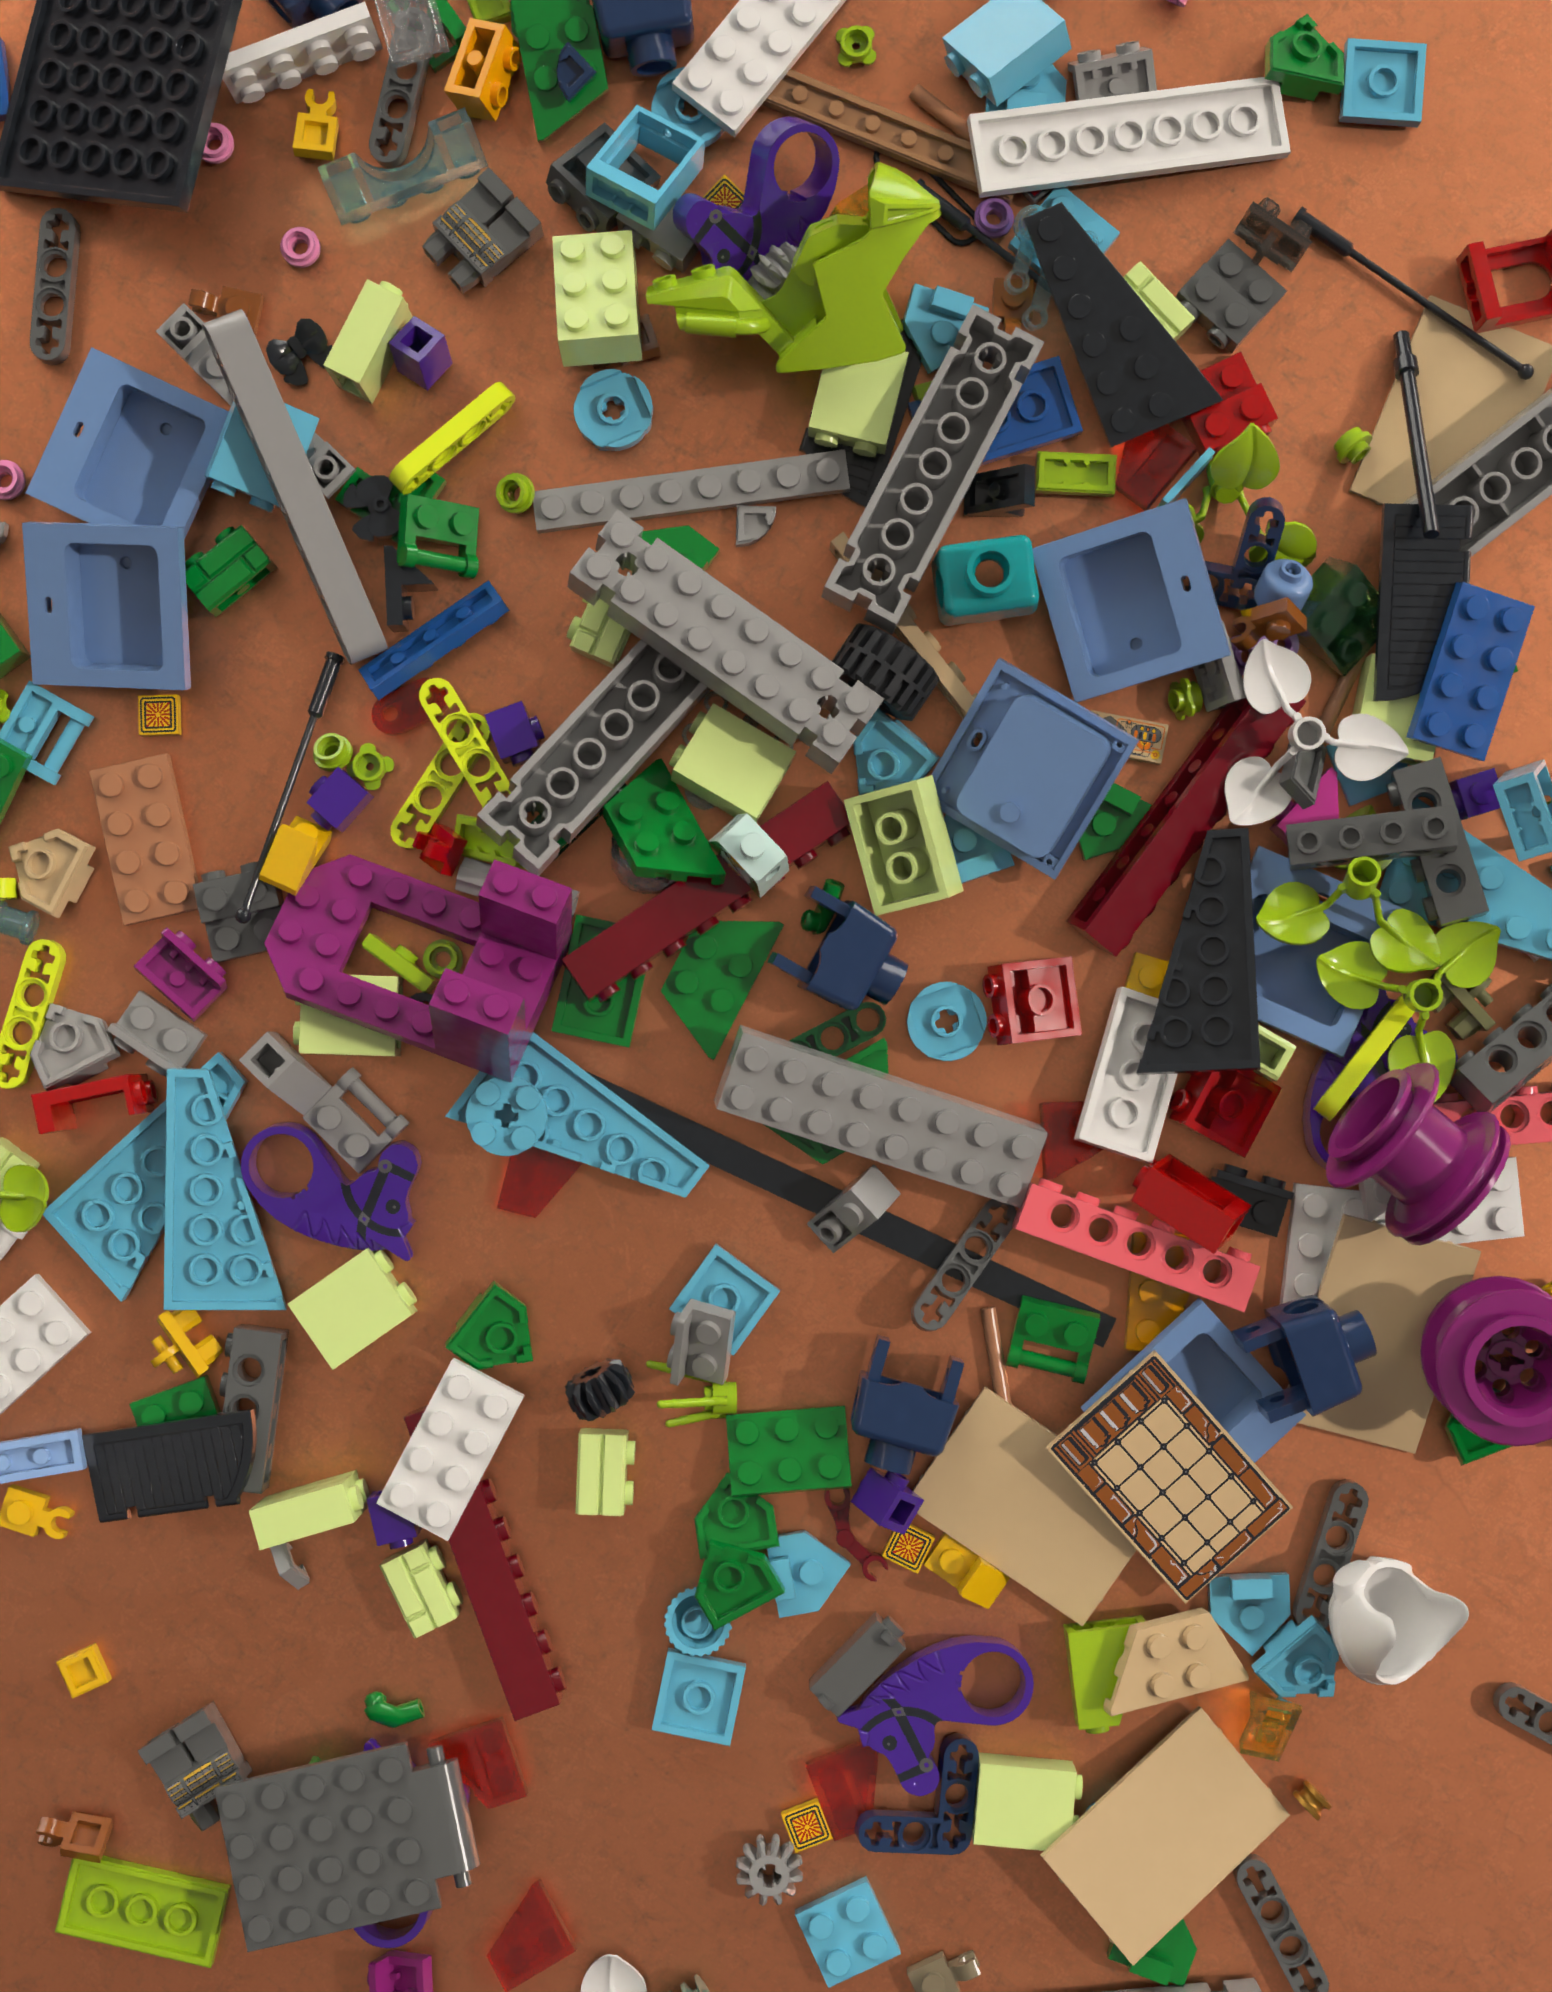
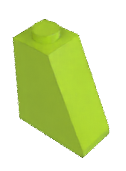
M1142 1615L1086 1621L1083 1627L1078 1623L1063 1624L1074 1720L1079 1730H1086V1733L1100 1734L1108 1732L1110 1726L1120 1725L1123 1714L1110 1716L1104 1711L1103 1705L1105 1698H1112L1118 1677L1114 1675L1118 1659L1124 1653V1641L1129 1626L1144 1622L1145 1619Z

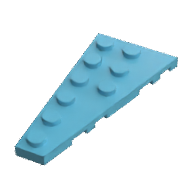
M1418 798L1412 802L1413 809L1430 808L1429 805ZM1464 830L1489 912L1484 916L1463 922L1477 921L1496 925L1501 929L1498 941L1499 946L1552 961V889ZM1416 857L1393 859L1390 866L1386 868L1379 890L1381 892L1380 899L1403 909L1411 910L1420 915L1429 925L1437 927L1435 920L1428 921L1424 911L1422 898L1428 897L1424 883H1416L1413 876L1410 860L1416 859ZM1442 873L1437 876L1436 884L1441 891L1451 893L1458 889V880L1453 874Z
M533 1032L514 1075L529 1081L538 1089L547 1105V1126L543 1135L533 1147L686 1198L710 1165ZM479 1071L445 1117L466 1123V1108L471 1095L481 1083L495 1076ZM504 1104L503 1110L496 1111V1119L502 1121L503 1127L509 1128L511 1121L518 1120V1113L512 1112L510 1104Z
M218 1052L200 1069H210L227 1120L248 1080L223 1052ZM166 1100L51 1203L43 1214L46 1220L121 1302L126 1300L165 1230Z
M168 1068L166 1091L163 1310H287L249 1189L242 1177L241 1164L210 1069Z

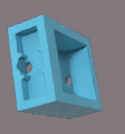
M636 105L587 165L585 195L654 231L703 169L705 140L698 137L692 131L685 130L664 119L659 114ZM638 144L679 164L659 190L619 170L620 166Z
M1545 759L1505 771L1493 784L1518 861L1552 852V801L1550 804H1547L1544 797L1547 795L1552 799V780Z

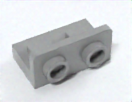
M1139 41L1116 45V52L1101 55V49L1080 52L1077 54V61L1067 63L1068 71L1073 73L1076 101L1157 90L1152 49L1144 46L1140 47Z
M1224 621L1222 623L1231 656L1193 667L1207 712L1225 708L1246 698L1243 690V678L1239 673L1232 650L1231 639L1227 634Z
M141 990L138 991L119 1021L111 1023L107 1031L116 1036L113 1042L117 1046L131 1054H134L137 1050L148 1058L146 1065L163 1076H167L168 1068H186L208 1036V1034Z
M690 1299L682 1312L675 1313L670 1328V1334L675 1336V1340L667 1358V1367L671 1368L670 1384L678 1386L685 1374L717 1384H724L729 1373L736 1311Z

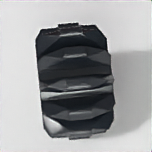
M607 1358L602 1362L596 1361L593 1365L584 1367V1370L580 1373L574 1374L572 1379L565 1385L567 1402L579 1420L593 1421L598 1417L604 1418L607 1414L616 1412V1409L620 1406L626 1405L628 1399L632 1398L635 1393L631 1380L632 1376L619 1359Z

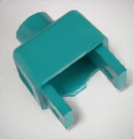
M1026 535L945 545L938 550L932 560L931 567L938 617L940 622L946 626L998 621L1011 617L1030 615L1037 609L1039 590L1035 575L1033 548L1030 538ZM994 561L1000 565L1003 571V580L995 587H986L977 581L975 569L981 562Z

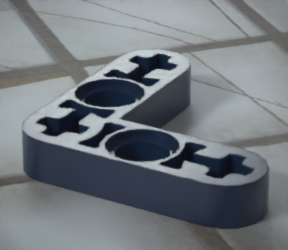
M1262 497L1250 505L1232 566L1205 561L1208 574L1213 575L1218 580L1217 585L1213 588L1217 605L1240 610L1257 606L1254 599V589L1266 565L1275 560L1285 526L1284 509L1278 500L1271 497ZM1266 511H1270L1273 514V519H1269L1267 522L1265 536L1260 534V517H1263ZM1253 546H1260L1267 551V555L1262 561L1251 562L1244 556L1246 550ZM1225 579H1230V586L1227 585L1228 592L1223 593L1225 588ZM1190 581L1188 586L1184 585L1187 592L1191 590ZM1245 583L1252 584V590H1249L1246 595L1239 594V589H1242Z
M954 1733L947 1736L941 1743L938 1759L939 1783L935 1792L934 1812L867 1810L860 1814L854 1826L855 1835L861 1845L868 1851L886 1853L956 1855L965 1851L970 1845L972 1838L979 1763L978 1749L973 1741L965 1734ZM959 1745H962L968 1752L967 1755L960 1757L959 1769L963 1774H967L966 1776L956 1773L957 1763L950 1755L951 1752L958 1750ZM953 1784H962L966 1792L962 1801L955 1804L948 1803L945 1797L947 1789ZM945 1811L955 1814L954 1825L960 1832V1835L953 1836L952 1842H949L943 1835V1833L950 1832L952 1819L947 1813L944 1814ZM873 1822H877L883 1830H894L895 1841H892L893 1838L889 1832H876L875 1839H871L867 1832H865V1829H872ZM912 1822L922 1824L923 1833L917 1841L908 1842L903 1839V1831L908 1824Z

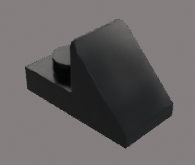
M1021 464L977 473L964 496V515L969 517L1024 516L1025 508L1035 506V466Z
M384 546L387 626L393 632H408V620L415 619V606L413 596H407V592L438 591V588L415 566L413 568L399 566L397 563V550L393 546Z

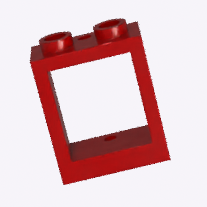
M1168 1154L1160 1161L1154 1159L1153 1163H1150L1148 1167L1144 1166L1132 1184L1137 1189L1131 1199L1132 1202L1213 1254L1233 1237L1252 1206L1171 1154Z

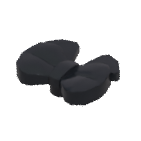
M300 319L297 322L295 336L290 337L287 341L277 339L269 341L266 352L271 365L280 374L286 375L284 381L298 386L307 384L308 381L305 368L300 359L308 355L315 363L325 369L323 364L333 346H327L326 335L317 323L311 319Z
M385 475L370 476L358 483L357 488L354 484H351L344 493L343 505L347 509L368 507L371 513L359 520L352 528V531L360 539L368 542H373L374 537L377 539H387L398 534L400 512L392 508V503L389 499L394 490V485Z

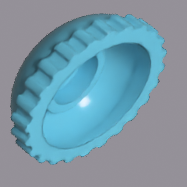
M694 1587L693 1589H686L683 1593H678L677 1598L671 1600V1605L667 1606V1613L664 1615L666 1620L664 1627L666 1628L665 1635L669 1637V1643L674 1644L676 1650H680L682 1654H689L690 1657L694 1655L702 1657L704 1654L708 1656L712 1651H718L719 1646L725 1644V1639L729 1638V1630L732 1629V1626L728 1623L714 1631L694 1597L696 1587Z

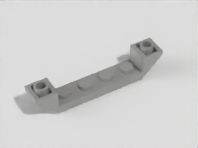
M183 303L156 332L231 406L233 398L206 339L202 327L204 322ZM314 432L306 455L323 495L329 499L354 474L356 469L327 441L325 442Z

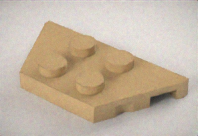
M1200 1607L1129 1626L1124 1641V1653L1118 1659L1114 1675L1118 1677L1112 1698H1105L1103 1707L1107 1714L1115 1716L1248 1681L1249 1675L1211 1614Z

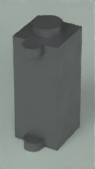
M875 1611L809 1679V1690L818 1698L823 1707L839 1717L906 1649L904 1639L901 1637L905 1633L904 1630L889 1615L883 1619Z

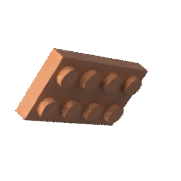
M165 753L90 770L89 773L123 925L129 926L198 910L193 884L199 883L171 756Z

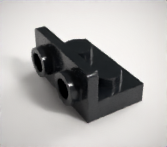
M1226 1163L1223 1171L1212 1168L1209 1179L1252 1205L1239 1226L1277 1237L1288 1199L1293 1201L1295 1194L1294 1192L1284 1190L1286 1182L1263 1175L1261 1182L1246 1178L1248 1170Z

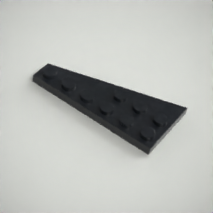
M1062 202L1023 219L1110 448L1223 401L1218 392Z
M1249 828L1207 830L1195 871L1193 885L1183 912V919L1171 953L1137 1075L1261 1070Z

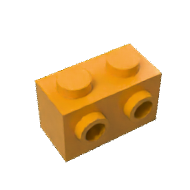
M473 18L469 19L444 92L461 115L496 122L501 108L507 102L508 88L514 71L520 66L521 51L520 46L505 24Z

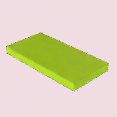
M104 1855L100 1863L72 1858L55 1932L211 1968L214 1964L232 1885Z

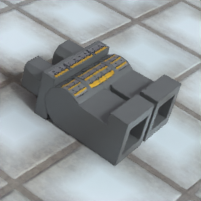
M489 167L477 178L478 183L467 194L450 206L443 216L440 215L432 222L435 232L422 246L424 253L437 266L443 263L451 254L460 261L447 274L452 283L462 293L473 288L479 282L486 287L493 281V277L505 270L544 236L542 225L538 218L517 196L514 198L513 192Z
M214 1701L154 1737L138 1750L145 1764L150 1763L162 1781L166 1793L177 1806L175 1809L181 1819L190 1815L201 1831L206 1830L220 1820L218 1806L214 1800L216 1798L214 1788L220 1784L246 1779L252 1772L251 1766L247 1760H244L239 1746Z

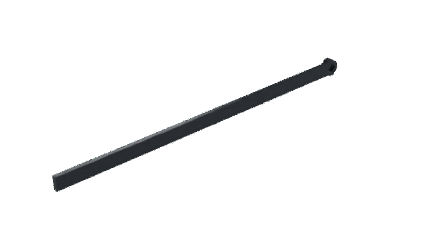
M416 993L409 998L422 1003L424 1001L430 1003L433 994ZM586 1071L706 1163L816 1214L842 1191ZM885 1211L878 1220L859 1233L936 1270L956 1244L888 1211ZM965 1248V1252L970 1258L979 1260L983 1257ZM993 1260L989 1261L972 1286L1019 1308L1022 1295L1100 1313L1101 1319L1094 1344L1104 1347L1116 1322L1115 1317ZM949 1269L944 1273L963 1282L962 1275L954 1269Z

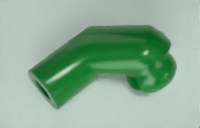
M826 879L822 890L840 900L845 886L837 880ZM817 904L815 911L809 909L802 914L801 927L805 931H812L813 935L821 934L826 931L834 913Z
M377 1691L368 1694L364 1700L367 1707L364 1711L368 1719L390 1728H396L425 1717L424 1708L419 1698L395 1706L387 1703L386 1696L382 1692Z

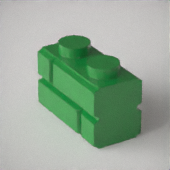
M242 525L236 529L233 526L226 528L215 538L217 545L206 554L202 551L198 552L185 562L186 584L215 617L219 616L278 568Z

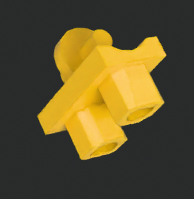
M166 1310L158 1316L156 1321L173 1345L169 1347L162 1335L151 1341L159 1353L157 1357L150 1361L153 1367L156 1368L165 1362L173 1374L184 1368L175 1356L177 1353H180L196 1378L209 1370L208 1365L214 1362L223 1352V1349L212 1334L194 1346L185 1333L202 1322L196 1310H175L172 1313Z

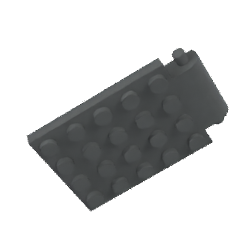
M406 1741L216 1786L214 1792L247 1952L442 1908V1900L437 1882L438 1878L453 1875L456 1888L471 1885L472 1880L469 1870L478 1867L481 1863L458 1758L454 1757L445 1760L443 1746L436 1745L426 1749L429 1760L428 1764L413 1767L408 1742Z

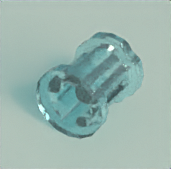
M0 900V933L18 938L21 944L29 945L33 941L39 927V912L34 910L29 912L9 907L6 901Z

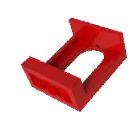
M1552 229L1545 237L1485 249L1483 241L1471 243L1457 257L1456 262L1473 329L1476 333L1552 318ZM1535 264L1542 267L1548 273L1551 287L1545 297L1500 307L1492 271Z
M125 1074L31 1094L39 1134L78 1129L73 1103L119 1093L125 1094L129 1115L152 1113L155 1110L154 1104L158 1102L155 1083L153 1080H148L147 1074Z

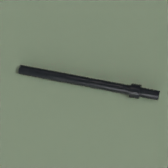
M1401 330L1393 335L1396 351L1393 366L1395 378L1400 381L1423 537L1425 539H1434L1440 535L1416 380V377L1419 375L1417 356L1412 354L1410 334L1406 330Z

